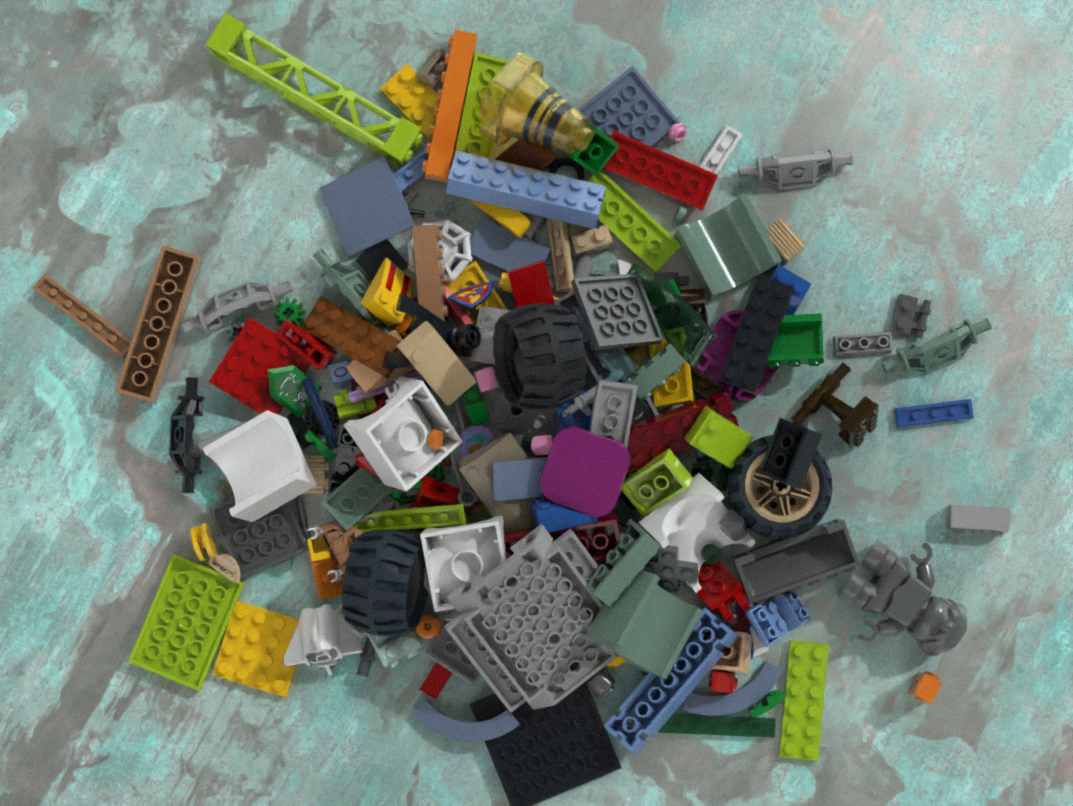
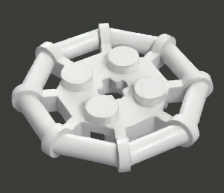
M451 218L435 222H423L422 226L437 225L438 229L443 228L441 231L442 240H439L440 248L443 247L444 259L441 260V267H444L448 274H445V279H442V281L455 282L464 268L473 260L471 257L470 232L463 230ZM451 229L459 236L453 238L448 232ZM412 237L406 243L409 264L407 268L410 272L416 274ZM462 241L463 254L459 253L458 243ZM456 259H462L452 271L450 267Z

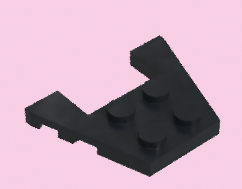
M399 294L396 311L413 315L409 335L427 320L446 342L450 325L407 295ZM386 351L382 368L395 369L413 366L404 355Z

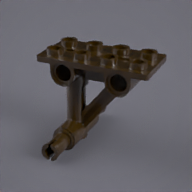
M842 362L802 402V407L791 417V420L801 426L810 414H815L824 405L842 420L838 425L841 429L838 435L853 449L854 446L859 447L865 440L863 437L867 432L871 433L877 427L879 404L864 396L853 408L832 395L840 387V381L851 371Z

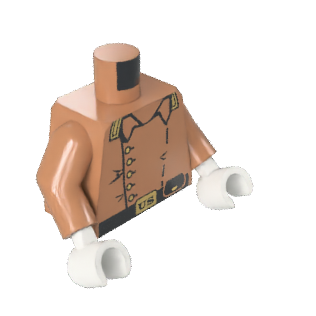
M334 520L322 524L321 527L313 526L307 530H314L316 533L310 539H315L321 533H324L322 536L337 567L340 568L339 570H331L327 573V576L333 573L336 575L335 579L331 582L339 581L342 578V574L345 573L346 561L351 546L354 544L356 537L363 533L357 529L356 525L346 532Z

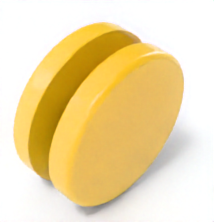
M203 523L199 527H191V540L198 559L205 561L207 559L206 551L210 558H215L217 551L209 526Z

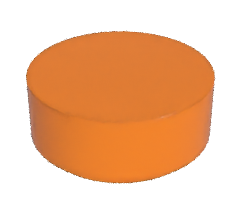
M433 429L430 432L427 440L429 448L438 450L441 447L444 439L442 431Z

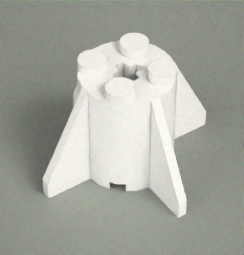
M322 605L320 608L314 609L305 608L301 611L300 620L285 653L284 665L291 666L306 663L310 666V663H313L315 667H325L328 675H333L332 665L337 664V659L340 658L342 660L344 655L362 652V646L339 614L332 609L331 605Z

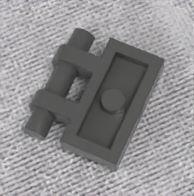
M899 294L890 331L909 336L911 329L916 330L915 337L922 339L923 333L927 329V317L931 313V301L924 300L922 307L917 306L919 298ZM915 312L920 313L918 323L913 322Z

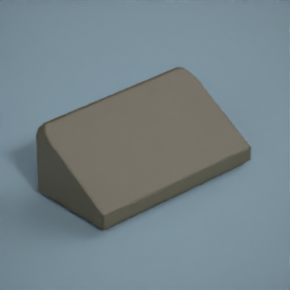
M443 48L434 50L415 76L431 88H434L441 79L442 71L447 70V64H444L447 52Z

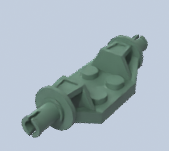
M323 249L318 250L313 257L323 268L319 276L326 280L331 289L340 287V290L352 301L353 306L360 311L359 318L389 333L390 331L378 318L376 320L374 314L360 304L371 284L361 271L341 264L340 258L331 261Z
M986 318L972 325L968 319H965L963 323L951 326L950 334H945L936 340L928 341L921 346L913 342L903 348H896L897 357L882 362L883 370L887 374L902 367L906 373L913 371L928 374L959 361L963 358L971 344L978 343V334L992 329L991 323ZM907 359H916L918 363L908 362Z

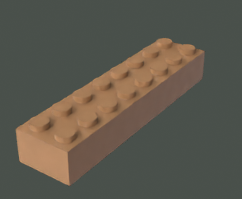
M162 245L115 390L117 393L156 405L202 263V259L199 256Z

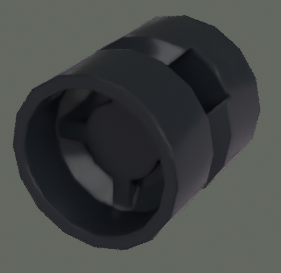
M465 324L449 327L446 344L452 351L475 349L479 346L481 333L476 325Z

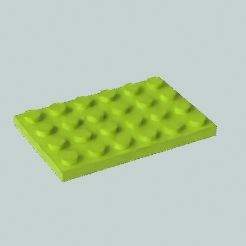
M173 554L128 662L201 691L245 583L242 581L235 583L215 570Z

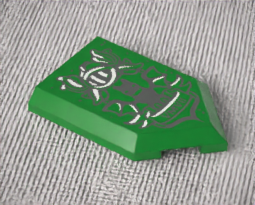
M294 365L267 369L270 386L269 395L298 418L303 416L306 408L310 406V401L302 385V380L308 378V376ZM314 382L318 393H320L322 387Z

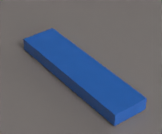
M971 399L894 409L897 428L974 418Z

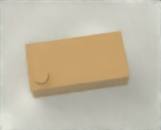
M427 320L397 345L399 350L447 407L477 382Z

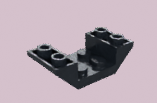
M343 425L340 429L338 445L340 446L327 496L360 469L356 465L355 455L362 453V451Z

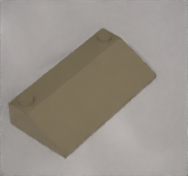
M511 432L461 459L459 467L460 472L493 517L503 516L504 533L534 528L530 503L535 502L537 498H542L492 500L491 461L528 458Z

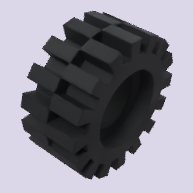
M322 400L325 410L329 413L333 429L336 430L340 422L337 408L331 402ZM309 404L310 406L306 408V413L304 414L305 423L312 432L323 435L320 425L315 421L313 408Z

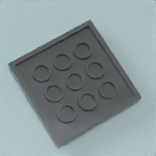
M638 273L574 278L571 281L596 350L661 344L664 341Z
M235 498L209 509L227 554L236 560L240 568V580L309 551L308 543L290 501L254 522L231 516L229 509L235 506Z

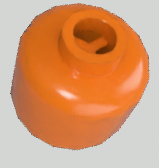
M425 614L422 615L420 623L415 629L417 634L423 639H432L439 634L441 624L436 616Z

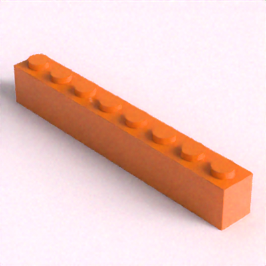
M455 29L454 36L450 35L448 46L451 47V51L446 53L444 64H447V70L442 71L441 82H444L443 89L439 88L437 100H440L439 107L435 106L433 118H436L435 125L431 124L429 136H433L432 142H428L426 154H429L428 161L424 160L422 172H425V179L445 183L448 181L477 40V34Z

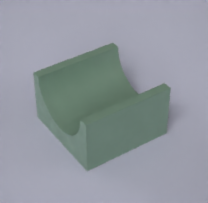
M747 193L740 195L727 206L705 218L678 226L675 232V237L682 245L681 248L701 287L704 288L709 302L756 279L757 276H762L777 268L782 261Z
M642 570L610 607L605 603L602 605L587 633L633 667L666 679L703 611L699 607L693 606L657 585L660 577Z

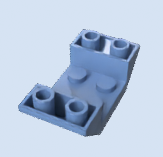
M788 590L782 592L783 596L775 599L769 597L764 600V603L756 605L745 612L763 647L770 646L787 632L811 619L796 591L790 592Z

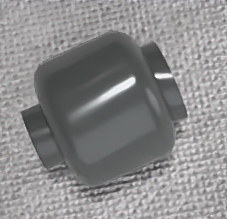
M602 668L586 681L588 687L596 696L601 695L604 697L615 688L613 686L615 679L606 668Z

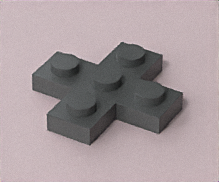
M667 545L665 548L661 546L658 549V557L653 556L643 569L660 577L659 586L666 591L678 592L680 587L679 579L694 582L698 580V563L679 560V549L677 546Z

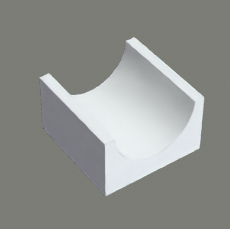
M400 376L395 380L399 386L396 395L384 407L365 418L349 420L344 426L384 485L407 492L463 441L425 383L421 380ZM433 429L440 430L444 434L443 443L438 450L429 448L427 443L428 436Z
M268 410L203 448L205 455L217 463L232 487L235 496V506L230 508L229 511L233 517L254 522L317 486L288 419Z

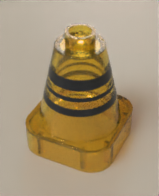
M523 52L516 54L490 81L483 93L480 108L479 134L499 146L505 145L513 137L567 153H573L576 149L586 150L594 136V131L589 128V119L543 79L544 65L542 62Z

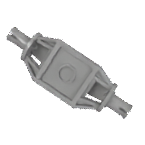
M829 148L828 151H813L811 155L776 158L775 155L764 158L756 156L755 164L738 166L739 178L756 176L759 183L764 182L777 190L811 187L818 185L828 175L835 174L836 166L853 165L852 153L835 155L833 148ZM829 163L827 167L819 171L820 165ZM763 169L773 170V176L764 174Z
M288 280L273 287L269 281H266L267 285L247 282L216 294L210 299L203 310L197 308L198 317L182 322L186 334L201 327L205 329L206 333H210L211 329L224 325L221 315H230L234 310L248 308L255 302L260 311L272 305L278 306V297L294 292L291 283Z

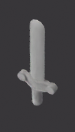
M618 371L604 380L617 382L620 378H623V375ZM597 385L583 395L573 399L574 404L562 412V417L567 418L577 410H581L586 416L591 415L592 411L588 405L595 399Z

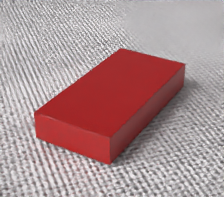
M436 662L420 690L436 700L451 677L452 672Z

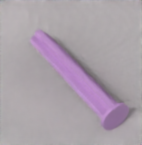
M417 370L403 375V377L424 382L423 377ZM393 380L368 394L363 389L350 392L348 394L349 401L354 403L384 393L387 387L394 389L393 384H396V382Z

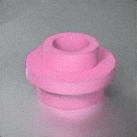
M682 123L673 125L670 128L669 137L675 141L682 140L687 134L685 125Z

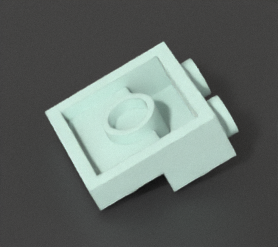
M414 632L398 636H378L367 633L384 667L391 665L393 668L402 663L401 658L407 656L410 659L419 654L417 650L421 646Z

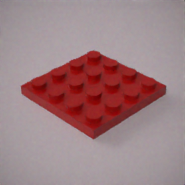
M249 317L208 382L259 414L268 410L279 415L284 406L269 395L270 386L267 369L294 365L305 374L311 363L278 338L275 332Z

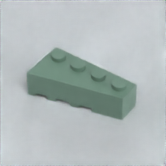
M669 344L625 380V382L637 385V395L644 401L652 394L651 390L655 386L659 389L667 382L665 379L667 376L677 374L682 369L680 366L685 360Z

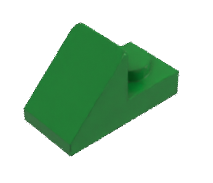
M478 384L471 386L461 396L471 425L478 426L491 420Z

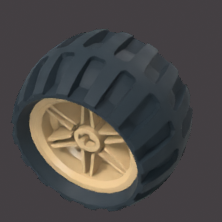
M769 435L751 442L743 454L738 456L734 462L735 466L732 469L730 468L728 474L727 495L731 508L745 519L747 528L750 531L770 539H790L808 532L823 518L832 497V476L824 457L816 450L801 490L783 484L785 489L777 490L776 484H779V481L758 473L773 436ZM758 487L764 488L763 494L757 492ZM790 498H794L796 500L795 505L789 504ZM770 502H776L777 507L775 509H772L770 507Z

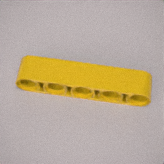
M468 199L518 238H521L532 225V222L517 210Z

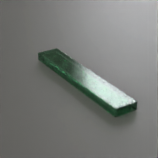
M672 714L658 733L775 738V718Z

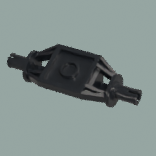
M194 377L186 378V395L178 396V400H181V402L170 417L169 456L178 469L175 470V474L183 476L182 493H194V476L202 474V471H200L201 455L192 454L194 448L192 435L195 427L193 417L203 416V401H205V397L197 395L198 378Z

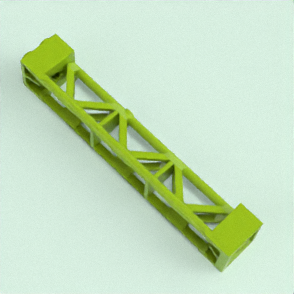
M227 13L224 14L205 44L210 54L248 75L379 154L387 156V159L400 167H403L414 158L412 154L415 149H419L424 142V139H422V128L403 117L399 119L366 100L348 87L339 84L251 32L244 23ZM252 42L257 43L284 60L257 65ZM243 44H245L248 62L237 56ZM286 72L281 80L271 76ZM304 72L336 91L309 96L303 75ZM295 73L300 92L288 86ZM339 102L333 112L324 107V105ZM356 102L389 122L361 127L355 107ZM347 103L352 123L340 116ZM392 132L386 143L374 137Z

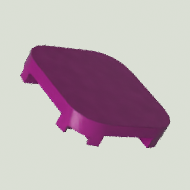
M732 310L721 316L698 347L694 355V365L698 371L722 386L732 399L738 402H748L754 400L761 393L778 368L765 367L756 394H751L718 382L744 313L742 310Z
M578 426L563 429L555 436L541 478L543 494L548 500L590 516L601 517L607 515L618 503L628 466L631 462V457L623 445L624 443L580 429Z

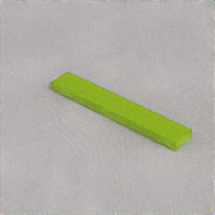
M463 504L374 511L368 513L360 520L356 527L365 533L383 529L406 530L465 525L466 519Z

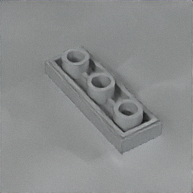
M891 332L833 337L835 356L893 351ZM862 340L867 344L865 347L861 345Z

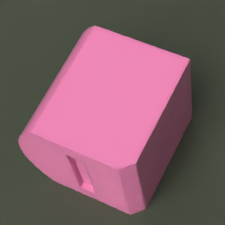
M488 367L474 373L481 394L500 388L493 367Z
M552 435L535 436L531 442V450L534 456L544 457L549 455L552 446Z

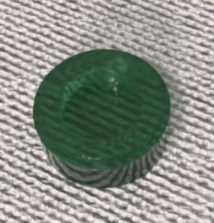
M707 544L701 551L702 559L708 564L717 563L722 556L721 549L715 544Z

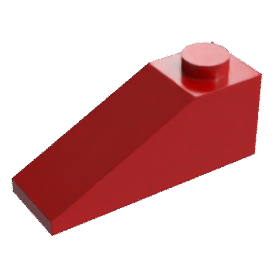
M285 320L275 334L318 370L327 369L337 355L324 342L289 320Z

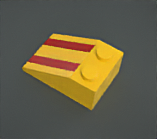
M385 258L360 304L387 326L401 323L406 313L396 311L399 294H405L411 298L414 280L392 261Z

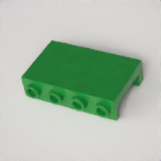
M822 313L785 315L766 366H770V368H780L781 365L799 367L801 364L819 366L820 363H824Z

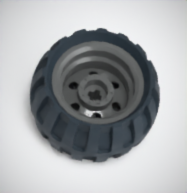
M384 529L368 531L356 537L346 561L342 582V612L346 622L361 631L378 636H398L415 631L424 613L428 597V591L424 586L425 558L421 539L405 532Z

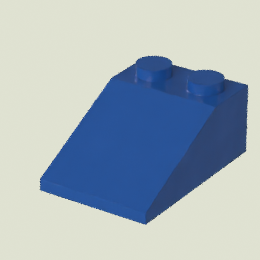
M778 265L770 280L794 287L793 295L785 315H794L809 290L811 283Z
M545 497L537 498L535 502L530 503L534 526L537 528L542 524L548 533L598 522V518L556 504Z

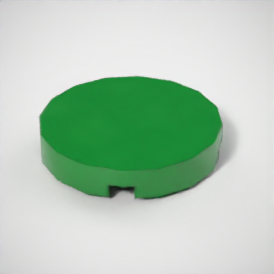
M310 429L304 434V437L327 459L333 460L337 456Z

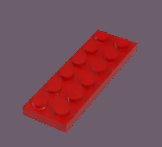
M612 132L610 138L619 145V148L604 165L603 169L703 211L717 180V174L621 133Z

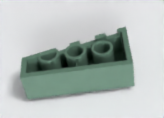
M631 519L627 523L629 528L625 534L621 533L617 538L619 543L614 550L610 549L606 555V563L598 567L586 586L609 607L618 599L622 591L631 584L634 577L644 569L646 563L657 554L658 549L661 547L643 528Z

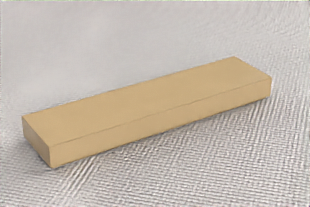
M547 218L556 292L561 293L573 289L571 281L574 279L567 222Z

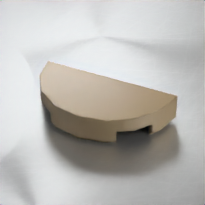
M219 554L209 560L208 566L235 583L240 582V568L232 556Z

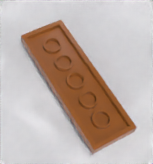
M320 296L301 326L303 330L387 379L394 369L382 368L386 351L403 355L397 347L401 342L400 340Z

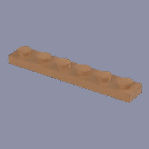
M45 273L33 289L124 359L128 353L131 340Z

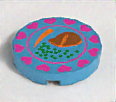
M471 426L460 435L463 442L458 445L459 452L465 458L495 441L496 438L486 427Z

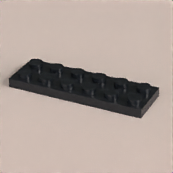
M757 276L718 379L719 383L756 394L793 295L794 287Z

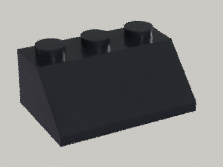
M779 418L758 473L801 490L822 434Z

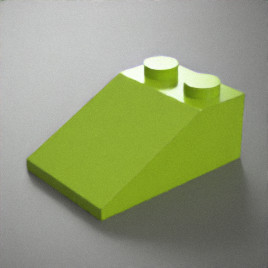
M705 406L684 439L698 450L732 469L735 466L734 462L738 456L743 454L754 436Z
M669 448L623 483L621 490L644 517L687 490L693 477Z

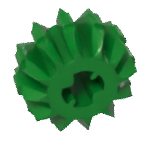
M287 297L286 304L280 300L281 308L274 307L279 312L273 314L274 318H279L276 324L280 325L285 320H289L300 327L301 325L298 320L305 321V318L300 315L306 314L305 310H300L303 304H297V299L295 298L290 303V299ZM288 310L294 312V314H291V318H288L287 315L285 316Z

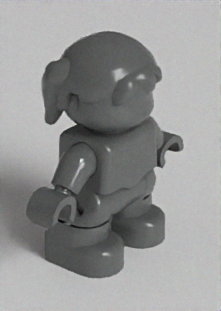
M877 540L861 563L870 571L875 572L870 582L855 571L839 595L840 599L854 608L888 618L878 622V625L870 620H865V626H870L873 634L870 637L860 635L858 637L860 641L869 643L878 634L880 636H896L905 628H908L907 633L916 640V643L926 655L938 656L940 653L955 648L964 637L967 630V616L963 604L956 603L951 599L931 596L935 576L931 565H928V561L932 557V549L927 543H923L922 546L927 553L926 558L919 559L915 554L910 555L911 560L918 564V567H916L917 577L911 574L895 552ZM913 620L916 621L914 628L909 627Z

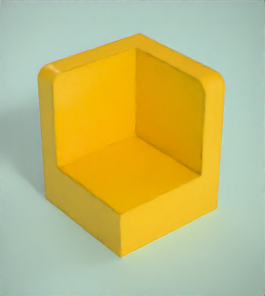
M323 536L307 539L312 562L332 558Z

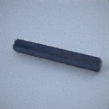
M311 377L302 380V385L330 450L336 449L340 446L338 445V438L315 383Z

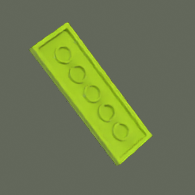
M477 52L474 53L452 163L456 151L492 159L511 61Z
M602 170L597 176L592 174L586 182L606 186L598 221L603 225H607L609 231L654 273H657L682 245Z
M790 640L785 684L786 697L784 698L779 757L818 761L829 644Z

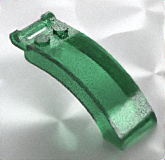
M633 263L627 274L637 273L640 276L663 338L676 349L689 365L696 367L699 363L698 359L710 341L715 339L716 333L710 330L699 314L679 294H676L652 273Z

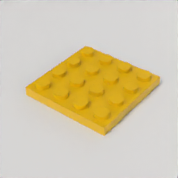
M237 601L212 675L287 697L297 664L285 666L284 656L299 619Z

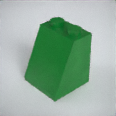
M577 112L571 132L559 147L573 160L597 176L619 148V145ZM568 118L564 121V123L552 137L553 142L561 134L562 130L564 129L567 123Z

